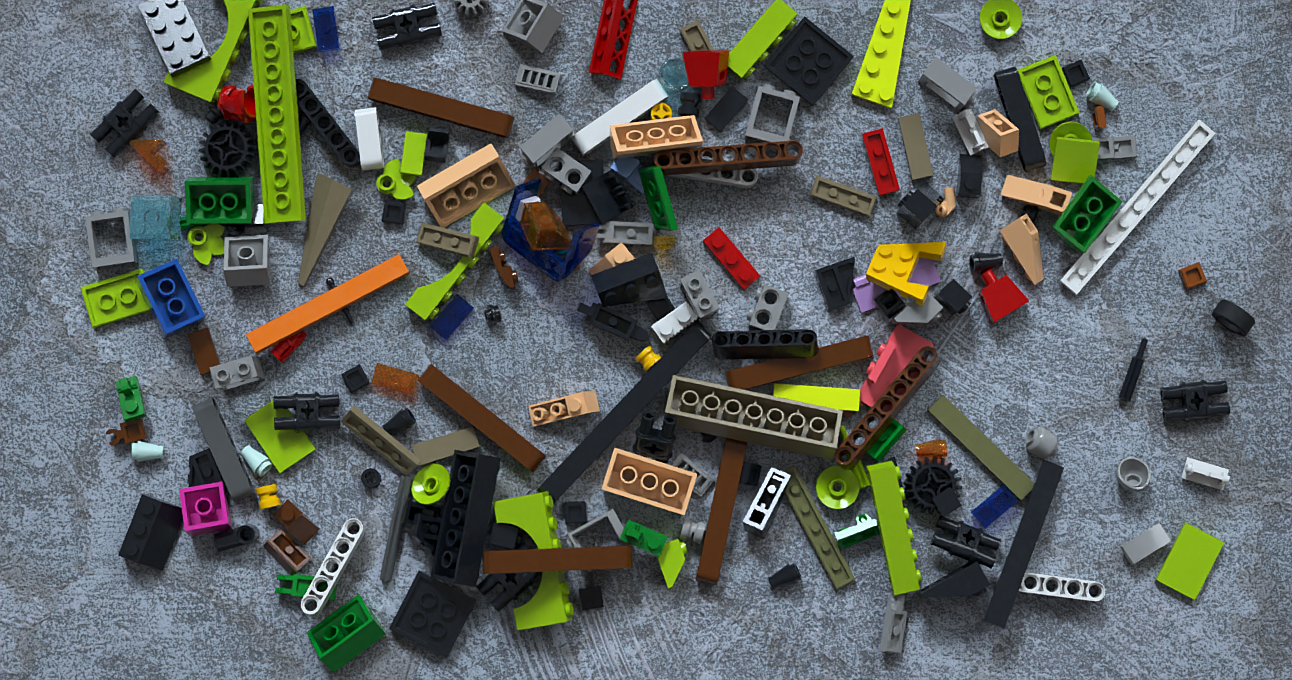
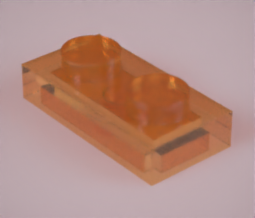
M377 363L371 384L414 395L419 375Z

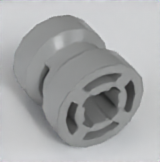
M685 518L679 539H690L694 543L701 544L706 523H694L691 519Z

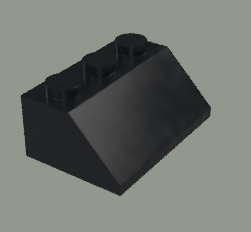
M142 494L118 556L164 570L183 522L182 507L148 494Z

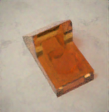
M132 140L130 142L160 174L164 176L169 171L165 166L168 162L159 153L155 156L166 144L164 140Z

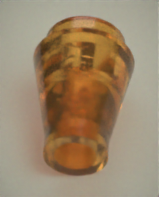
M938 438L916 444L917 457H937V459L948 457L947 442Z

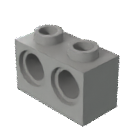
M555 147L541 168L546 179L553 183L555 180L562 184L560 188L570 195L573 192L578 195L582 189L581 187L585 185L592 175L591 170L557 147ZM560 162L563 167L559 172H554L551 170L552 163ZM571 174H578L581 177L577 184H571L568 181Z
M764 284L762 289L758 287L754 298L758 302L755 309L750 308L746 319L750 321L748 326L758 330H775L789 293ZM767 293L775 295L776 302L774 304H767L765 302L764 296ZM765 313L769 318L768 323L764 325L759 324L757 315Z

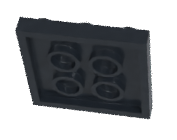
M804 16L765 63L764 67L814 107L852 61L854 56Z
M419 570L389 629L448 658L477 599L440 580L430 578V575Z

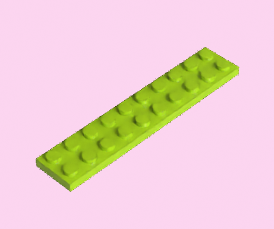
M290 5L248 9L264 224L306 220Z

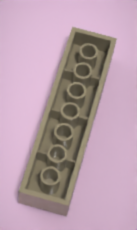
M673 375L664 417L668 415L674 416L677 420L675 426L677 428L833 460L837 448L843 411Z

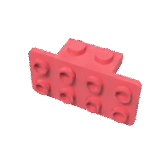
M897 325L886 344L882 343L876 354L879 356L876 362H871L865 372L868 376L860 388V401L872 407L922 347H934L933 343L902 325ZM919 371L912 372L910 378L915 379ZM899 388L896 394L903 395L906 392V388ZM885 405L882 411H890L893 405Z

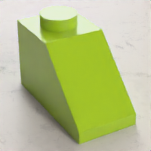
M679 539L666 542L660 557L657 556L668 588L673 586L685 562L684 555L688 554L684 541L679 542Z

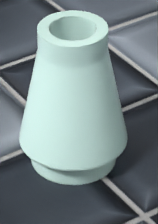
M1093 83L1086 93L1090 102L1104 106V108L1113 111L1119 103L1102 83Z
M141 441L132 443L131 458L132 460H137V462L163 459V446Z
M250 445L246 446L240 453L255 475L258 474L261 477L272 467L270 459L253 449Z

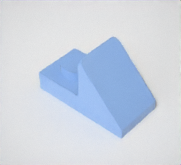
M634 157L618 158L610 168L618 172L620 177L641 194H645L638 168L642 167L640 161Z

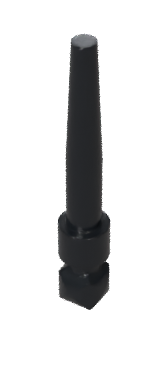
M332 277L326 279V284L331 289L337 287L334 285ZM347 307L342 309L350 324L354 323Z

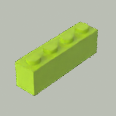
M775 0L730 51L727 70L740 81L744 77L748 79L756 70L753 68L758 61L762 63L770 53L767 51L772 45L776 47L784 37L781 35L786 29L790 31L798 21L795 19L798 13L784 1Z

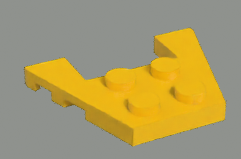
M946 242L878 245L866 272V280L887 290L893 289L898 291L900 296L906 299L908 297L913 298L917 304L923 306L929 293V286L909 283L919 258L942 261L946 251Z

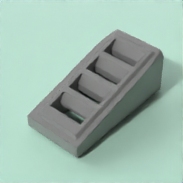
M520 64L515 85L556 96L561 73ZM524 71H529L526 82H522ZM533 73H536L537 75L534 84H531L530 82ZM541 75L545 76L542 86L538 85ZM549 77L553 78L550 88L546 87Z
M681 453L671 466L679 467L684 461L687 464L682 469L687 470L691 466L693 468L691 472H698L700 474L695 480L693 491L701 497L713 483L714 479ZM703 477L707 479L700 489L696 488V485Z

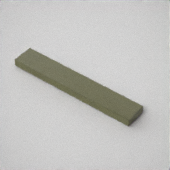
M941 395L927 410L1019 500H1022L1032 490L1034 482L944 395Z
M795 465L784 470L783 472L791 475L785 495L835 589L838 590L855 581V577Z

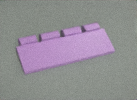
M919 258L909 283L931 286L941 282L933 260ZM866 274L853 279L855 288L852 291L860 312L878 307L874 299L887 289L867 281ZM895 291L899 297H902L900 296V292Z

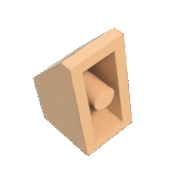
M996 109L977 115V120L987 145L999 157H1003L1018 151L1019 129Z
M621 242L593 266L589 273L593 275L635 258Z

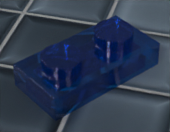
M334 6L312 9L318 52L340 50Z
M457 294L430 327L447 341L473 311L474 307Z
M1003 484L975 507L971 514L986 529L1018 500Z

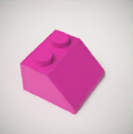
M223 482L179 489L184 529L189 536L232 529L230 509Z

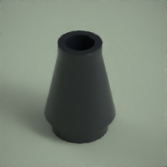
M975 252L974 255L969 257L971 271L979 274L997 266H1002L1003 258L1001 253Z
M408 408L401 409L382 426L387 433L392 435L412 428L413 424L416 423V419Z
M788 563L774 575L768 577L773 589L796 584L798 580L802 579L795 563L791 565Z

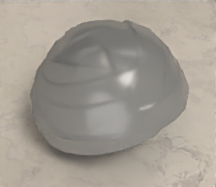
M1135 457L1125 458L1116 469V477L1119 484L1128 491H1142L1150 483V470L1141 459Z

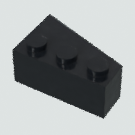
M924 181L914 193L910 190L897 205L900 209L896 213L916 230L943 200V197Z
M652 253L591 275L603 307L668 298Z

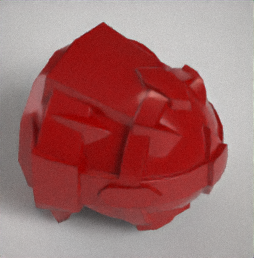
M252 83L247 87V92L243 88L237 89L236 86L232 85L222 88L221 92H219L217 107L225 119L244 123L256 120L254 85Z

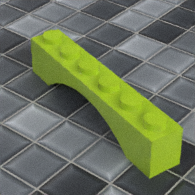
M483 202L471 218L470 235L479 237L474 257L462 256L459 263L446 276L429 285L418 287L405 305L425 321L433 320L440 312L438 307L441 303H447L453 295L451 290L454 286H460L466 278L464 273L467 269H473L478 263L479 258L477 256L482 250L486 252L491 246V238L494 234L499 235L504 229L505 218Z

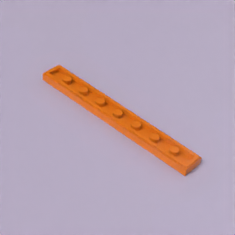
M400 254L247 333L246 336L257 355L410 273Z

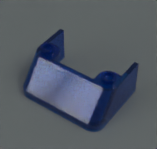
M537 178L515 187L503 225L502 238L508 246L553 281L558 282L566 279L590 254L600 224L596 222L574 231L570 241L544 221L546 208L542 202H540L536 217L521 222L518 221L515 216L520 200L537 196L542 180Z

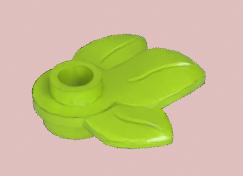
M394 159L384 166V172L378 177L376 186L382 194H391L398 200H406L414 196L409 186L415 182L417 176L400 174L399 159ZM386 181L391 182V186L388 188L383 186Z
M218 223L208 224L204 228L197 226L189 231L188 241L193 246V254L200 263L209 265L212 255L224 254L225 241L220 236L223 234L225 227ZM198 233H201L203 235V239L201 241H197L195 239V236Z

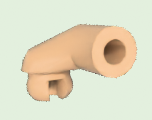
M954 187L944 188L945 200L935 209L938 216L946 217L956 208Z

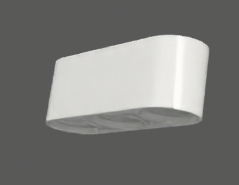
M377 107L355 110L362 171L384 168V158Z

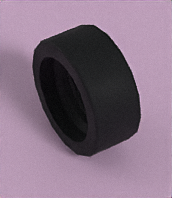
M1221 299L1212 311V316L1217 322L1240 336H1246L1255 324L1254 318L1248 312L1225 299Z

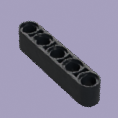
M1014 66L995 72L994 80L1006 118L1019 129L1017 152L1024 171L1028 172L1046 166L1045 154L1017 68Z
M295 79L296 86H304V92L297 95V104L341 161L349 168L359 166L361 162L360 153L306 82L302 79ZM316 102V110L307 111L308 104ZM323 119H330V125L327 128L320 127V122ZM337 135L343 136V142L340 145L333 144V138ZM350 152L356 153V159L353 162L346 161V155Z
M810 329L720 331L711 338L714 355L721 360L811 358L816 356L819 351L817 335Z

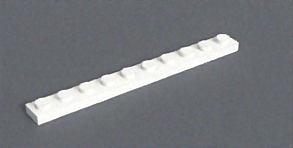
M1197 120L1097 236L1086 253L1079 257L1059 282L1074 295H1077L1214 136L1215 132L1201 120Z

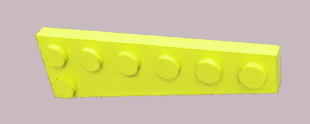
M884 0L855 82L852 96L889 109L892 108L911 0Z

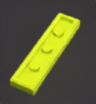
M774 383L773 396L838 410L859 411L860 389Z

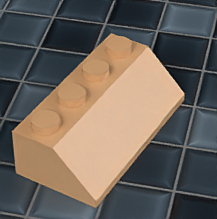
M694 115L610 125V147L614 159L656 154L662 150L699 148L703 145Z
M489 144L417 185L440 227L445 228L478 209L483 202L486 204L516 187L493 145Z
M614 448L602 490L685 515L697 473Z

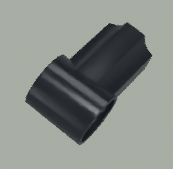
M246 524L213 535L215 547L218 552L251 544L257 541L260 534L259 529L255 525ZM246 528L252 532L250 540L245 539L243 536Z

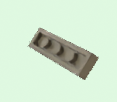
M355 405L340 421L406 476L421 461Z

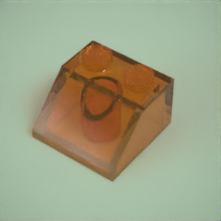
M545 202L524 203L519 223L532 250L573 248L574 244L561 218Z

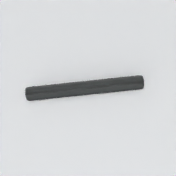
M403 475L400 477L380 574V580L385 582L392 580L403 527L401 519L412 484V478Z

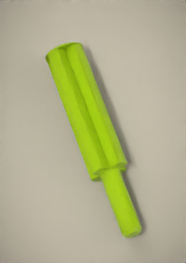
M842 425L839 431L844 441L848 434L845 426ZM846 454L848 461L851 458L850 454ZM860 460L851 470L858 479L859 489L870 486V483Z

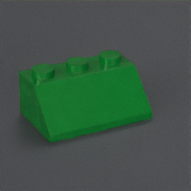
M1090 175L1052 228L1058 238L1073 251L1086 253L1123 201Z
M189 177L186 179L187 224L252 223L255 198L254 177Z
M360 594L306 632L320 660L333 673L386 635L379 620Z

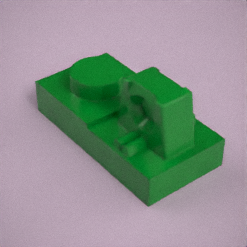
M125 377L116 381L123 420L127 423L147 417L138 377Z
M894 419L867 451V454L877 462L879 460L882 461L890 452L889 449L907 431L906 428Z
M868 513L855 517L857 526L844 527L834 533L839 549H844L880 535L876 519L871 520Z
M627 520L619 540L660 557L668 536Z

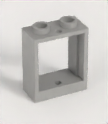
M937 57L934 58L918 81L957 111H960L962 107L967 109L977 96L974 94L977 89L976 86Z
M763 84V87L758 86L745 139L760 143L788 141L800 97L790 90H784V92L776 91V88L771 85ZM761 95L793 103L784 137L753 129Z
M558 114L520 146L522 152L520 154L521 159L528 167L532 165L535 169L538 168L549 158L555 147L560 149L571 140V137L574 135L573 129Z
M116 208L112 210L113 213L104 214V211L91 212V216L85 217L92 268L98 270L139 264L133 215L131 212L126 211L125 208ZM123 219L128 254L99 258L94 223Z
M700 270L680 279L679 285L699 321L719 311L720 307Z
M253 355L210 367L215 389L222 391L266 379L260 358Z
M614 509L568 533L569 538L566 541L569 547H581L576 535L607 518L620 538L624 527ZM621 540L623 546H632V548L634 547L633 545Z

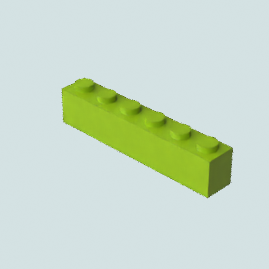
M892 461L866 466L891 590L894 595L920 590L919 582H922L920 570L915 568L914 562H917L918 558L916 550L911 548L910 542L914 541L911 528H907L906 521L910 519L907 508H903L902 500H905V493L903 487H899L898 479H901L899 466L895 467Z

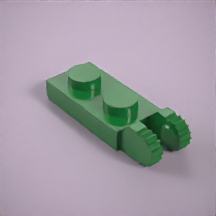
M278 574L277 580L293 582L292 589L275 588V593L303 598L315 576ZM321 582L317 585V591L324 592L328 588L326 582ZM337 585L328 601H335Z

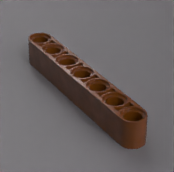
M373 78L367 99L377 103L503 138H509L515 117L505 113L380 78Z
M780 141L662 150L656 153L654 166H661L658 164L660 160L669 162L667 166H661L663 176L794 166L801 160L803 147L797 141ZM794 150L798 155L790 156L787 151ZM774 152L776 157L769 158L766 156V153ZM747 153H751L755 156V158L752 160H748L744 157V155ZM730 155L733 157V160L725 161L723 156ZM707 156L710 157L712 161L710 163H704L701 160V158ZM687 158L690 160V163L683 165L679 160Z
M867 335L820 347L817 355L811 358L773 359L726 371L725 376L728 387L745 390L867 359L874 355L869 336Z
M922 347L838 447L835 452V460L841 468L850 470L858 464L936 370L940 359L933 347ZM927 355L934 356L930 362H925L924 358ZM919 371L920 375L917 378H910L912 372ZM899 388H906V392L903 395L896 394ZM885 405H893L890 411H882ZM872 421L879 422L878 426L873 429L869 428V424ZM860 437L865 438L862 445H855L856 439ZM845 454H850V455H851V458H850L849 461H847V462H842V461H841V458H842L843 455H845Z
M432 364L427 367L417 380L531 472L534 473L546 458L544 453Z
M730 438L725 439L696 581L714 585L718 583L747 442Z
M632 546L483 551V574L633 568Z

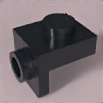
M440 127L428 128L424 160L446 162L450 143L449 130Z

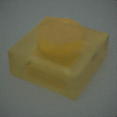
M675 235L654 236L653 246L658 247L659 251L671 250V246H675Z

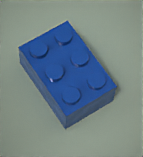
M177 259L137 276L136 283L164 339L204 321L205 314Z

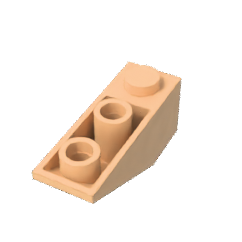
M1007 175L1000 195L1033 207L1037 206L1039 209L1060 216L1068 206L1072 192Z
M1025 214L1001 229L1000 233L1002 234L1003 242L1009 245L1013 251L1015 260L1023 266L1028 280L1036 285L1044 279L1039 233L1029 216Z
M595 390L580 392L528 406L533 427L600 411Z

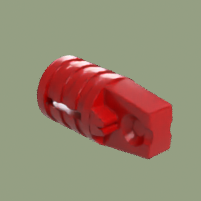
M302 330L277 343L269 351L283 364L298 349L307 334Z

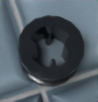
M369 468L363 471L361 481L364 486L375 488L381 482V475L377 470ZM370 472H374V476L377 478L376 482L372 481V484H368V480L365 479L367 474L370 475Z

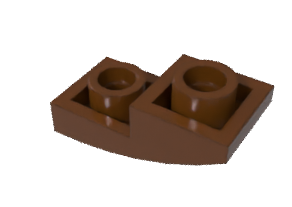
M499 246L490 247L494 264L500 276L510 289H515V283H518L516 270L512 271L511 266L503 267L502 264L506 263L504 251H500Z

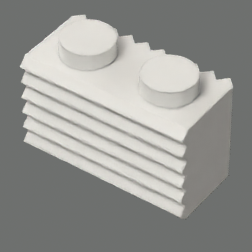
M684 302L653 324L651 329L661 343L665 344L673 336L676 337V334H679L680 331L683 332V329H686L687 326L690 327V324H693L694 321L696 322L697 315L689 304Z

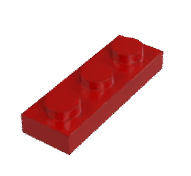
M883 128L863 133L862 139L878 196L899 191V184Z
M720 227L703 240L704 244L743 290L760 277L759 273Z

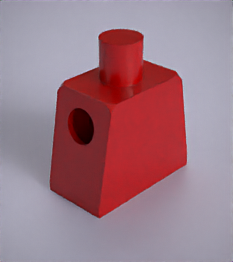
M693 50L683 52L690 87H701L702 99H714V87L722 86L726 83L729 50Z
M992 269L980 275L987 287L978 291L991 324L1029 302L1027 297L1007 275L997 279Z

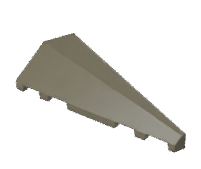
M320 173L316 175L298 284L304 287L354 192L351 188Z

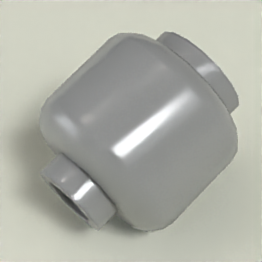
M1045 428L1031 429L1026 435V449L1040 459H1046L1057 452V437Z

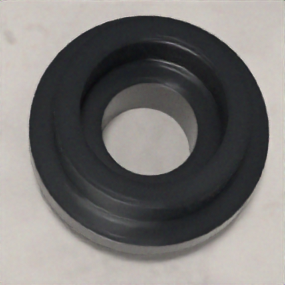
M487 305V310H484L487 323L490 322L494 326L501 322V313L497 305Z

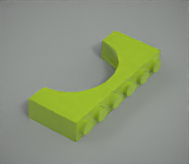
M224 0L228 11L227 33L218 50L210 56L211 60L173 78L168 70L164 83L171 88L215 105L224 82H228L231 77L232 70L230 69L233 62L236 63L240 56L239 48L241 43H245L248 38V9L257 8L264 0Z
M548 491L493 502L497 523H509L522 528L532 537L538 549L562 548L561 541L557 538L556 534L558 528L557 520L553 517L552 513L553 499L551 495L549 496ZM545 571L542 573V580L534 597L525 605L513 609L517 630L564 623L572 620L574 609L572 603H569L568 594L570 593L568 582L565 581V571Z

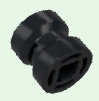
M681 92L680 101L682 105L678 108V115H694L695 118L699 117L697 106L701 102V95Z

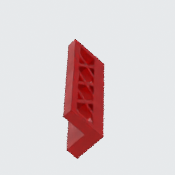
M604 0L589 73L593 75H606L621 80L638 0H630L629 9L626 11L623 6L624 0ZM621 19H623L625 23V28L623 31H621L619 28V22ZM619 39L621 47L617 52L614 46L615 41ZM613 60L617 65L615 73L609 71Z

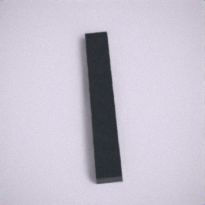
M1047 460L1042 461L983 621L1002 629L1005 628L1064 467Z

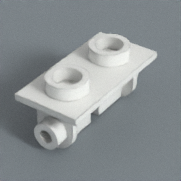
M966 109L952 117L970 156L988 148L982 130L971 109Z
M1187 457L1181 478L1223 490L1225 484H1228L1230 476H1228V469Z

